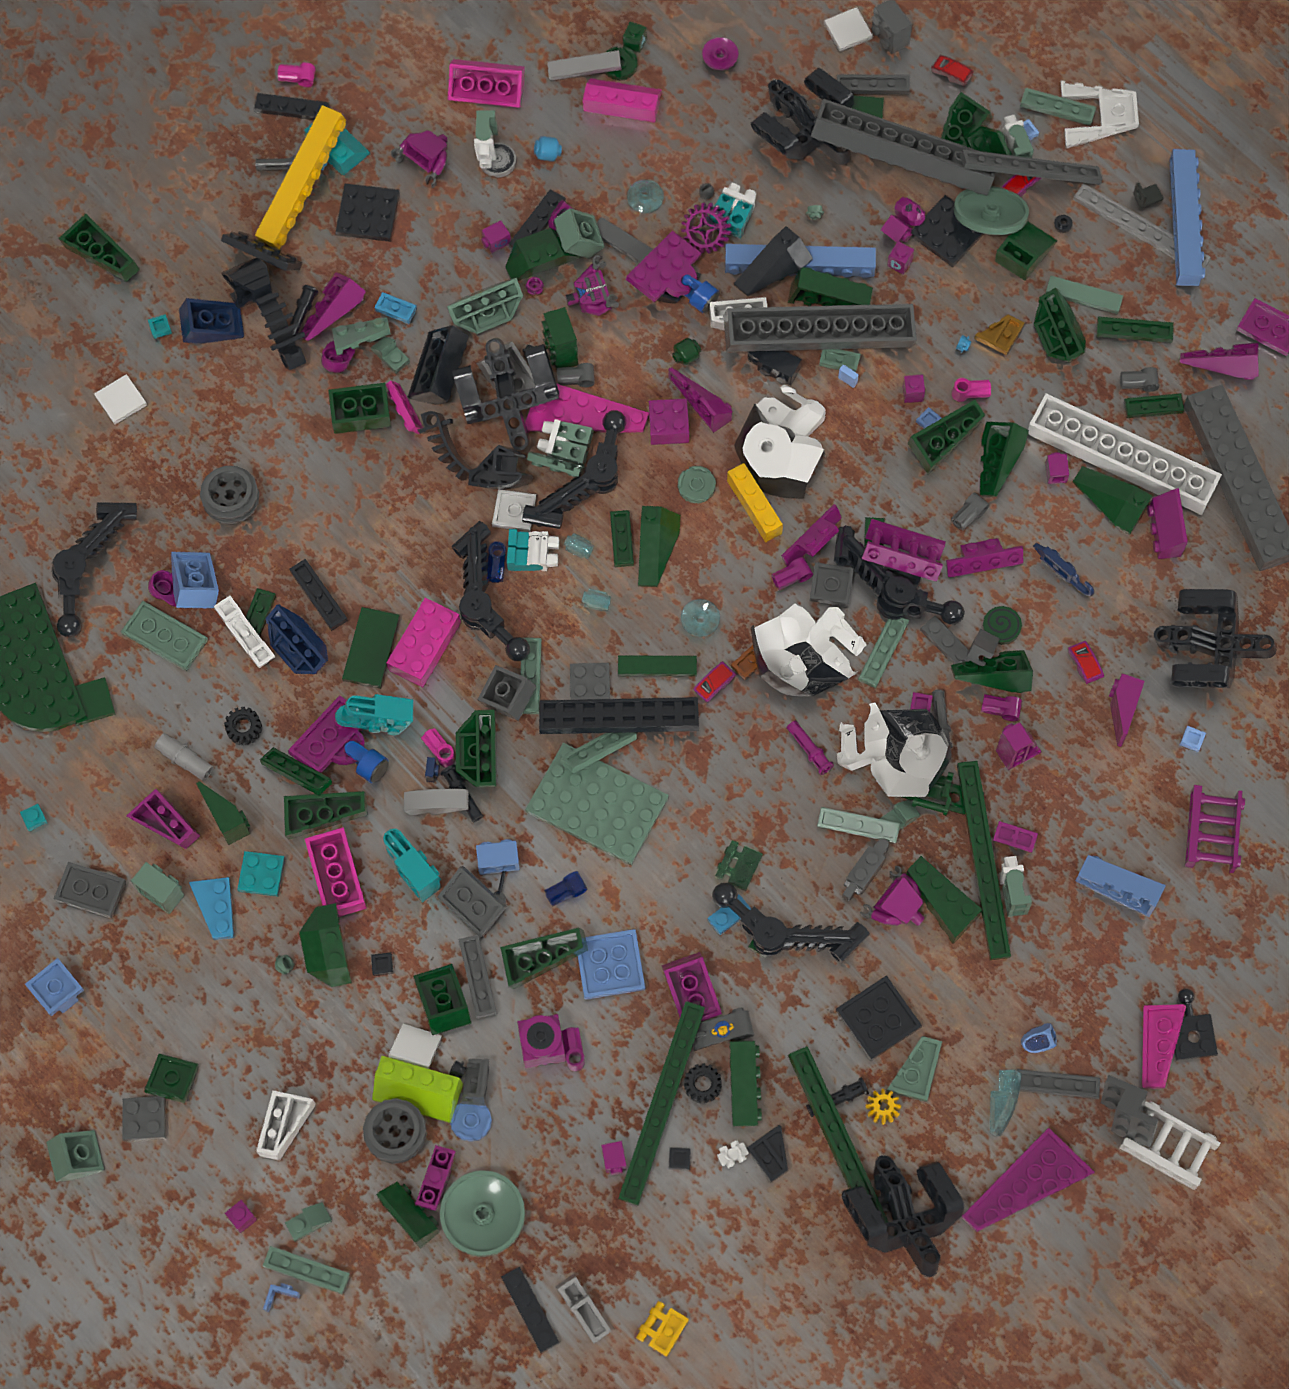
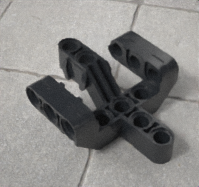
M817 68L805 78V86L820 99L849 108L854 106V97L851 91L823 69ZM781 80L770 81L768 84L769 99L775 110H781L786 114L785 117L787 119L791 117L799 132L794 135L787 126L784 127L775 117L772 118L765 112L751 122L754 132L788 159H804L818 148L837 164H847L851 159L849 149L837 147L831 143L819 141L811 137L817 117L814 116L808 107L804 96L798 94Z
M493 338L486 343L487 355L484 358L485 363H489L492 373V375H489L492 382L495 381L497 398L485 402L480 399L476 386L478 383L477 380H474L471 365L453 370V378L467 424L503 416L512 447L515 450H523L529 445L530 437L522 410L558 399L560 397L546 347L544 344L525 349L535 387L516 392L513 377L516 375L514 368L512 369L510 363L509 349L505 348V344L500 338ZM492 342L499 344L500 349L498 352L491 350L490 345ZM498 360L505 363V369L502 371L496 367ZM524 394L532 396L530 404L523 401ZM506 399H511L514 402L512 409H508L505 406ZM488 404L495 406L496 411L494 414L487 412L486 407ZM515 417L519 420L520 424L518 427L511 426V418ZM517 436H522L525 439L523 446L516 443L515 439Z
M1183 589L1179 591L1177 611L1183 614H1218L1217 634L1200 629L1197 625L1159 626L1154 631L1155 641L1161 649L1170 650L1172 653L1190 651V654L1199 651L1215 657L1214 664H1192V662H1188V664L1172 665L1171 685L1176 687L1230 688L1235 677L1236 658L1268 659L1273 657L1277 651L1274 639L1270 635L1238 634V596L1235 591L1228 589ZM1226 626H1232L1231 629L1224 630ZM1164 635H1167V636H1168L1167 639H1165V640H1160V638H1161L1162 636H1164ZM1182 636H1188L1187 639L1180 640ZM1225 644H1231L1228 648H1222ZM1245 644H1250V645H1251V646H1250L1249 648H1247V649H1243V648H1242L1243 645H1245ZM1266 644L1271 645L1268 649H1262ZM1224 662H1229L1227 666L1221 665Z
M886 1155L879 1156L875 1161L873 1172L875 1189L880 1190L884 1196L883 1202L889 1203L893 1221L884 1223L881 1217L882 1213L880 1210L877 1211L871 1201V1195H868L861 1185L842 1191L843 1203L869 1247L883 1253L905 1247L919 1272L925 1277H933L938 1272L941 1256L930 1238L943 1234L963 1216V1199L942 1165L938 1161L919 1167L917 1169V1177L935 1208L915 1214L910 1184L906 1182L900 1168L897 1167L891 1157Z

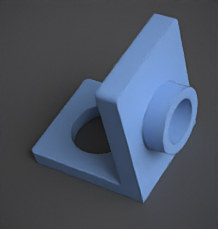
M281 1283L279 1287L271 1284L263 1310L269 1313L275 1292L300 1299L301 1294L293 1291L292 1286Z

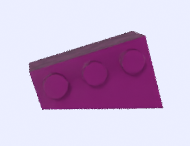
M1020 722L1015 725L1011 723L1003 728L996 752L1008 771L1042 753L1029 731Z
M157 789L153 790L126 815L131 820L184 849H187L201 836L168 798Z

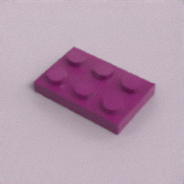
M1254 298L1236 331L1287 356L1289 353V315Z

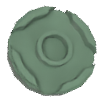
M702 466L689 467L678 478V491L688 502H705L715 492L716 480L711 472Z

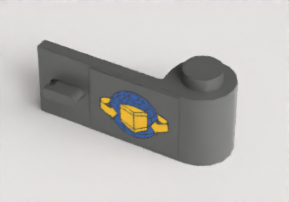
M737 1008L732 1010L731 1014L701 1022L693 1044V1050L696 1051L732 1039L744 1040L753 1037L754 1031L749 1011L744 1010V1008Z

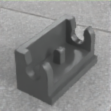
M980 629L965 660L985 666L986 663L981 661L979 656L983 655L991 659L1000 638Z
M489 1059L468 1060L462 1104L485 1106L490 1069Z

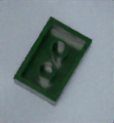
M566 307L543 313L544 321H541L544 337L543 343L546 350L548 349L550 355L548 356L551 366L555 365L556 370L557 368L578 366L577 339Z
M385 382L328 390L334 434L391 427Z

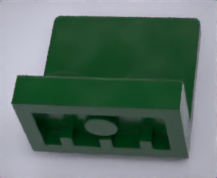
M980 126L964 137V141L969 148L980 152L1012 156L1011 150L1005 143V136L1000 130Z

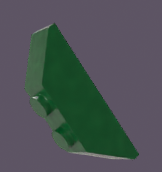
M548 228L515 240L505 268L510 279L517 278V281H521L580 259L581 256L564 252L559 234L554 229Z
M1055 287L1040 296L1034 326L1047 356L1070 362L1084 354L1086 340L1072 308L1059 290Z
M475 710L456 731V772L475 787H496L497 747L495 710Z
M333 903L317 906L299 931L307 973L330 987L350 984L352 981L337 905Z

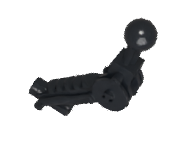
M611 410L603 417L602 425L606 430L604 443H598L596 455L591 457L587 463L586 473L583 476L571 479V482L555 490V493H551L546 496L547 498L540 500L538 506L525 505L522 522L535 524L538 527L545 526L560 529L564 512L570 511L574 506L588 499L590 495L595 493L606 494L616 488L618 483L616 463L618 446L615 443L617 434L622 432L626 426V418L622 412Z
M97 502L96 517L97 520L102 521L91 524L88 527L91 530L85 531L82 534L84 537L75 541L77 545L60 551L54 557L51 572L54 580L58 583V598L63 599V615L57 621V629L64 637H75L82 630V622L75 615V599H78L80 595V579L87 566L85 560L95 558L98 555L97 551L105 548L103 544H107L112 540L109 537L118 534L115 530L122 529L125 526L120 523L122 520L136 521V503Z
M479 521L452 545V549L460 558L464 559L468 556L463 563V570H465L463 573V579L465 580L463 588L465 591L459 604L461 620L471 630H481L490 640L496 636L506 646V654L511 660L522 661L530 653L529 643L522 637H513L504 629V619L492 609L491 599L485 593L489 585V581L486 580L488 578V571H486L488 568V562H486L488 553L486 552L487 543H481L491 535V531L486 524Z
M845 525L838 528L834 562L843 567L850 565L854 572L858 573L860 578L866 582L867 586L872 588L877 598V609L882 616L890 620H898L905 615L921 619L924 611L940 615L941 619L949 625H956L963 620L965 611L961 603L956 600H949L944 604L927 601L928 592L915 589L908 579L898 576L894 577L892 572L885 570L882 565L863 560L862 556L865 548L854 537L855 531L852 527Z
M720 883L715 886L712 892V898L716 905L721 908H730L741 918L740 926L753 938L754 947L763 956H775L783 950L789 951L796 947L795 951H800L807 947L806 951L817 948L816 952H820L825 948H831L829 953L836 961L842 964L870 935L868 930L858 922L849 930H842L844 926H839L832 930L833 926L821 929L823 925H818L811 929L812 925L801 928V924L793 928H786L781 920L775 917H766L755 906L749 910L737 899V890L730 883Z

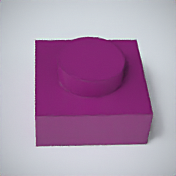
M913 692L910 710L927 709L930 712L933 696Z

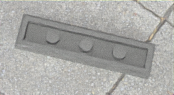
M619 51L548 62L550 81L621 70Z

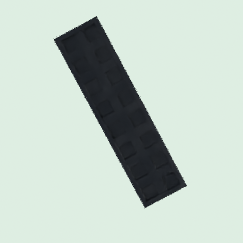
M698 697L540 700L539 734L699 731Z

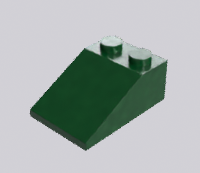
M200 781L196 783L228 845L250 835L247 829L250 827V824L243 810L238 811L234 804Z
M453 964L413 976L432 1036L471 1024L468 1006Z

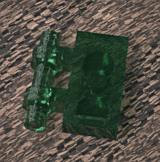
M732 840L729 847H726L724 851L725 856L722 862H719L717 866L718 871L715 877L722 880L724 875L727 874L730 876L728 883L747 891L763 854L744 846L740 853L736 850L739 843ZM732 858L738 860L734 869L729 867Z

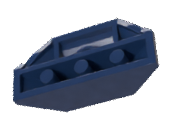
M277 604L266 617L271 647L295 674H317L328 661L326 644L302 617Z

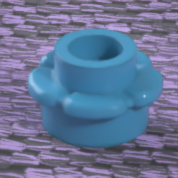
M961 336L956 347L957 350L961 351L960 353L963 350L967 352L972 342L968 340L969 336Z

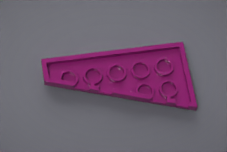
M1048 1128L961 1218L978 1232L1095 1172Z

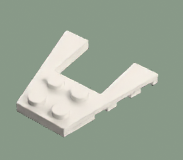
M1061 81L1062 98L1070 100L1099 98L1101 126L1066 128L1064 132L1066 148L1139 127L1135 91L1115 88L1108 90L1102 89L1101 86H1095L1094 88L1080 83H1075L1074 85Z

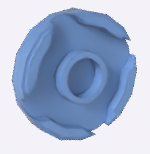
M459 1103L456 1105L450 1124L452 1131L458 1138L463 1141L474 1142L487 1135L491 1128L492 1119L486 1105Z

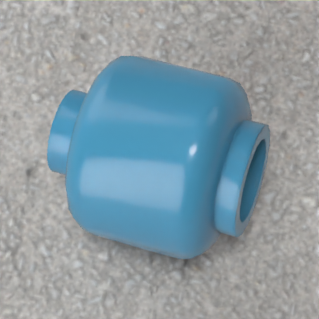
M541 136L535 141L534 154L537 155L539 160L553 162L557 156L561 155L562 146L559 145L557 138Z

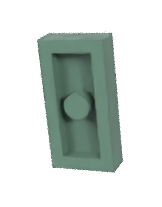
M840 349L822 350L819 366L839 370L842 365H845L854 372H857L861 354Z

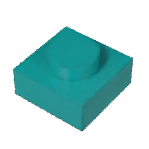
M166 314L148 319L154 339L172 334Z
M39 804L20 812L28 831L48 823Z

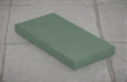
M145 601L140 603L121 630L122 635L185 671L189 669L208 641L206 636Z

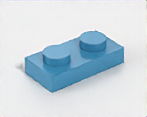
M382 292L374 307L376 312L407 324L410 323L417 310L416 305Z
M738 894L737 899L740 902H742L749 910H751L750 906L745 902V900L740 896V894ZM720 908L707 918V921L719 935H722L741 920L730 908Z

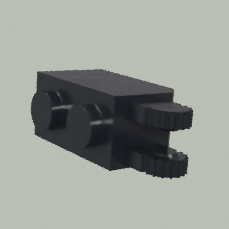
M748 351L747 356L750 363L752 362V364L757 365V370L762 375L771 376L781 384L791 386L801 369L802 359L785 351Z

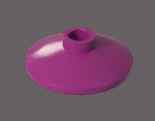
M723 37L709 40L702 50L704 62L709 67L717 70L732 67L739 55L736 44Z

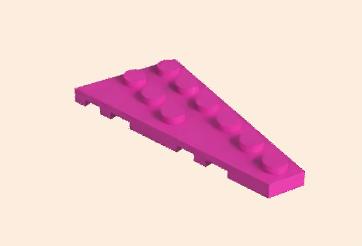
M557 384L560 397L530 407L525 421L528 433L529 431H540V433H543L544 421L554 422L555 420L591 427L593 431L606 432L602 425L603 417L611 410H618L626 418V426L622 432H643L649 413Z

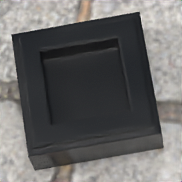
M392 953L371 955L373 976L394 974Z
M670 1147L669 1170L690 1171V1148Z

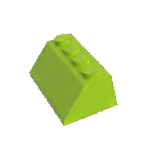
M381 1056L375 1074L372 1100L379 1103L391 1099L408 1101L418 1108L421 1115L451 1123L464 1084L458 1077Z

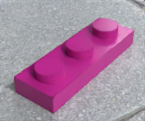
M390 380L386 383L387 394L395 402L398 414L403 417L405 421L404 426L408 431L420 434L418 429L423 428L403 388L399 383Z

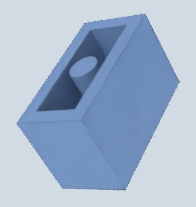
M505 839L500 841V843L483 842L480 845H476L480 875L520 870L516 841Z

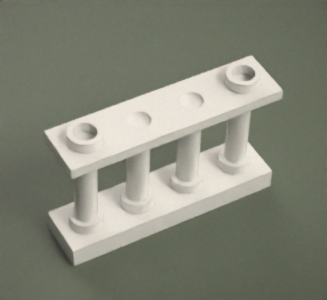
M1151 1101L1149 1103L1145 1102L1143 1110L1146 1112L1145 1114L1165 1122L1152 1148L1147 1149L1126 1137L1120 1149L1195 1190L1202 1180L1197 1177V1172L1210 1148L1216 1150L1220 1142L1216 1141L1217 1138L1212 1134H1204L1160 1110V1106ZM1174 1127L1183 1132V1135L1171 1158L1166 1160L1160 1156L1159 1151L1171 1128ZM1192 1137L1201 1142L1202 1145L1190 1168L1184 1170L1179 1167L1178 1161Z

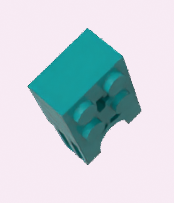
M375 694L372 698L351 696L345 702V705L335 712V719L341 726L365 729L371 733L388 732V735H399L413 722V699Z
M398 829L388 830L383 837L387 853L394 861L398 874L423 903L441 889L440 874L433 865L429 866L424 853L421 850L417 852Z

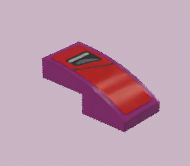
M1014 175L1001 188L1012 191L1021 197L1027 192L1029 187L1041 178Z
M1086 640L1068 647V653L1076 663L1077 671L1086 684L1104 677L1101 666Z
M722 661L693 690L709 703L737 674Z

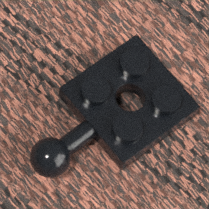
M1184 988L1178 993V1000L1186 1006L1174 1051L1176 1061L1218 1055L1211 1014L1194 1016L1191 1003L1194 1001L1195 996L1193 991L1188 988ZM1195 1032L1199 1037L1198 1042H1190L1188 1033Z

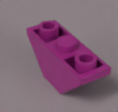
M435 1145L415 1205L436 1211L448 1185L456 1151Z

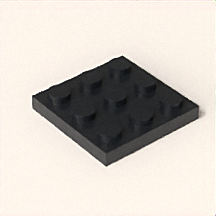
M345 183L336 225V236L391 242L400 195L399 189Z
M944 195L925 215V221L913 228L911 237L953 268L984 233L964 226L954 214L955 202Z
M887 975L835 1010L870 1061L922 1028L921 1023Z

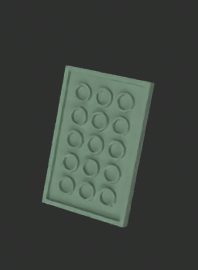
M563 743L527 805L525 812L632 866L664 808L669 795L599 760L572 774L561 764V757L575 750V748Z

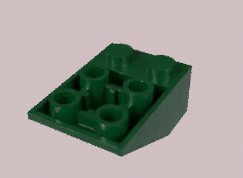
M1027 221L1022 229L1009 235L997 249L995 262L1026 281L1056 244L1057 240Z

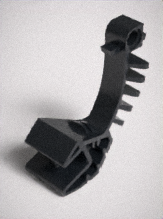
M253 258L221 273L223 278L234 290L229 295L238 309L251 303H257L261 310V315L267 323L264 326L265 328L269 327L271 332L268 338L270 340L274 339L275 342L270 348L272 351L278 350L283 365L288 370H292L305 364L306 360L302 349L295 343L296 340L304 337L305 334L301 332L292 335L291 330L300 326L298 322L288 325L286 319L293 317V313L291 312L284 316L282 308L287 305L285 302L281 304L277 302L278 292L272 293L267 265L262 260Z
M434 411L421 414L424 428L418 429V432L425 434L436 430L440 431V434L427 437L429 442L440 444L432 447L433 452L444 454L438 459L443 463H451L446 468L451 472H458L456 474L458 479L463 481L469 476V486L506 490L518 488L533 481V475L517 472L518 458L525 459L526 455L511 447L502 445L494 448L477 468L472 469L458 454L450 437L447 426L453 424V419L445 420L441 413ZM433 416H436L437 421L432 425L431 419Z

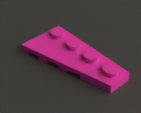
M1184 1004L1144 1006L1142 1087L1144 1089L1165 1088L1186 1009Z

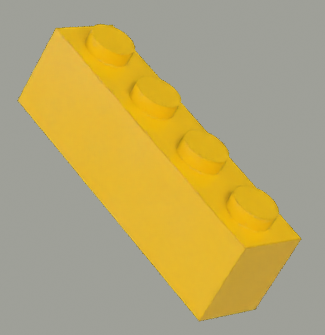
M745 463L727 472V482L765 543L781 535L783 524Z

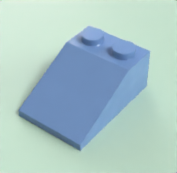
M171 552L173 591L176 607L214 608L217 603L219 589L210 553Z

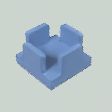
M58 958L25 984L50 1016L59 1010L62 1013L66 1012L79 1001L76 996L84 991Z

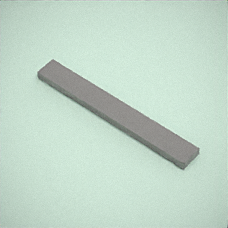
M1082 184L1073 197L1074 201L1175 259L1174 236L1086 184ZM1205 253L1202 267H1206V265L1211 259V257Z

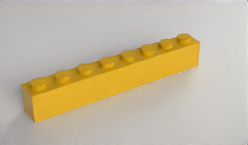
M323 105L318 112L255 234L256 238L264 241L266 245L280 249L285 244L287 234L294 227L295 219L298 213L302 211L305 199L311 194L312 186L320 176V170L327 163L331 149L336 146L337 138L345 128L346 119L341 113Z

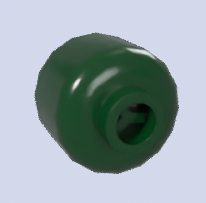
M685 338L674 345L672 357L676 363L680 362L683 366H687L699 359L701 348L695 339Z

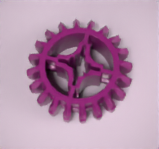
M705 202L701 203V207L698 204L694 205V209L690 208L688 210L689 214L684 215V218L688 221H682L681 223L686 226V228L681 229V232L687 233L683 239L689 238L690 241L688 243L690 245L694 244L693 247L695 249L699 248L701 253L705 249L707 253H711L712 249L715 252L718 251V246L724 247L723 241L727 242L729 240L725 235L731 234L730 230H726V228L731 227V223L726 224L729 216L723 217L726 211L718 212L720 206L716 205L713 209V203L711 202L708 206ZM701 213L700 224L693 226L695 218ZM708 213L713 215L718 223L712 222ZM705 225H706V226H709V227H713V228L707 230V232H706V230H704V229H699V228H701V227H703V226H705ZM720 229L717 239L711 243L713 231ZM695 233H700L705 242L699 240Z

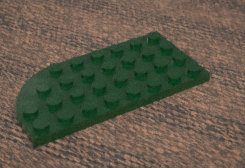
M35 582L0 596V711L11 722L22 728L48 732L75 724L77 721L87 718Z

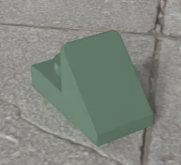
M383 337L371 347V350L395 374L410 363V359L396 346V341L392 338Z
M910 800L895 804L893 810L880 819L901 823L900 831L921 815L915 807H912Z
M323 1202L303 1208L301 1214L286 1221L285 1224L292 1238L297 1242L332 1222V1219Z

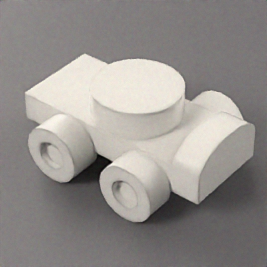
M738 1140L730 1143L732 1148L728 1149L727 1146H723L719 1149L720 1154L717 1157L722 1167L727 1165L728 1168L736 1165L735 1161L738 1160L741 1163L747 1160L746 1155L749 1153L744 1143L739 1144Z

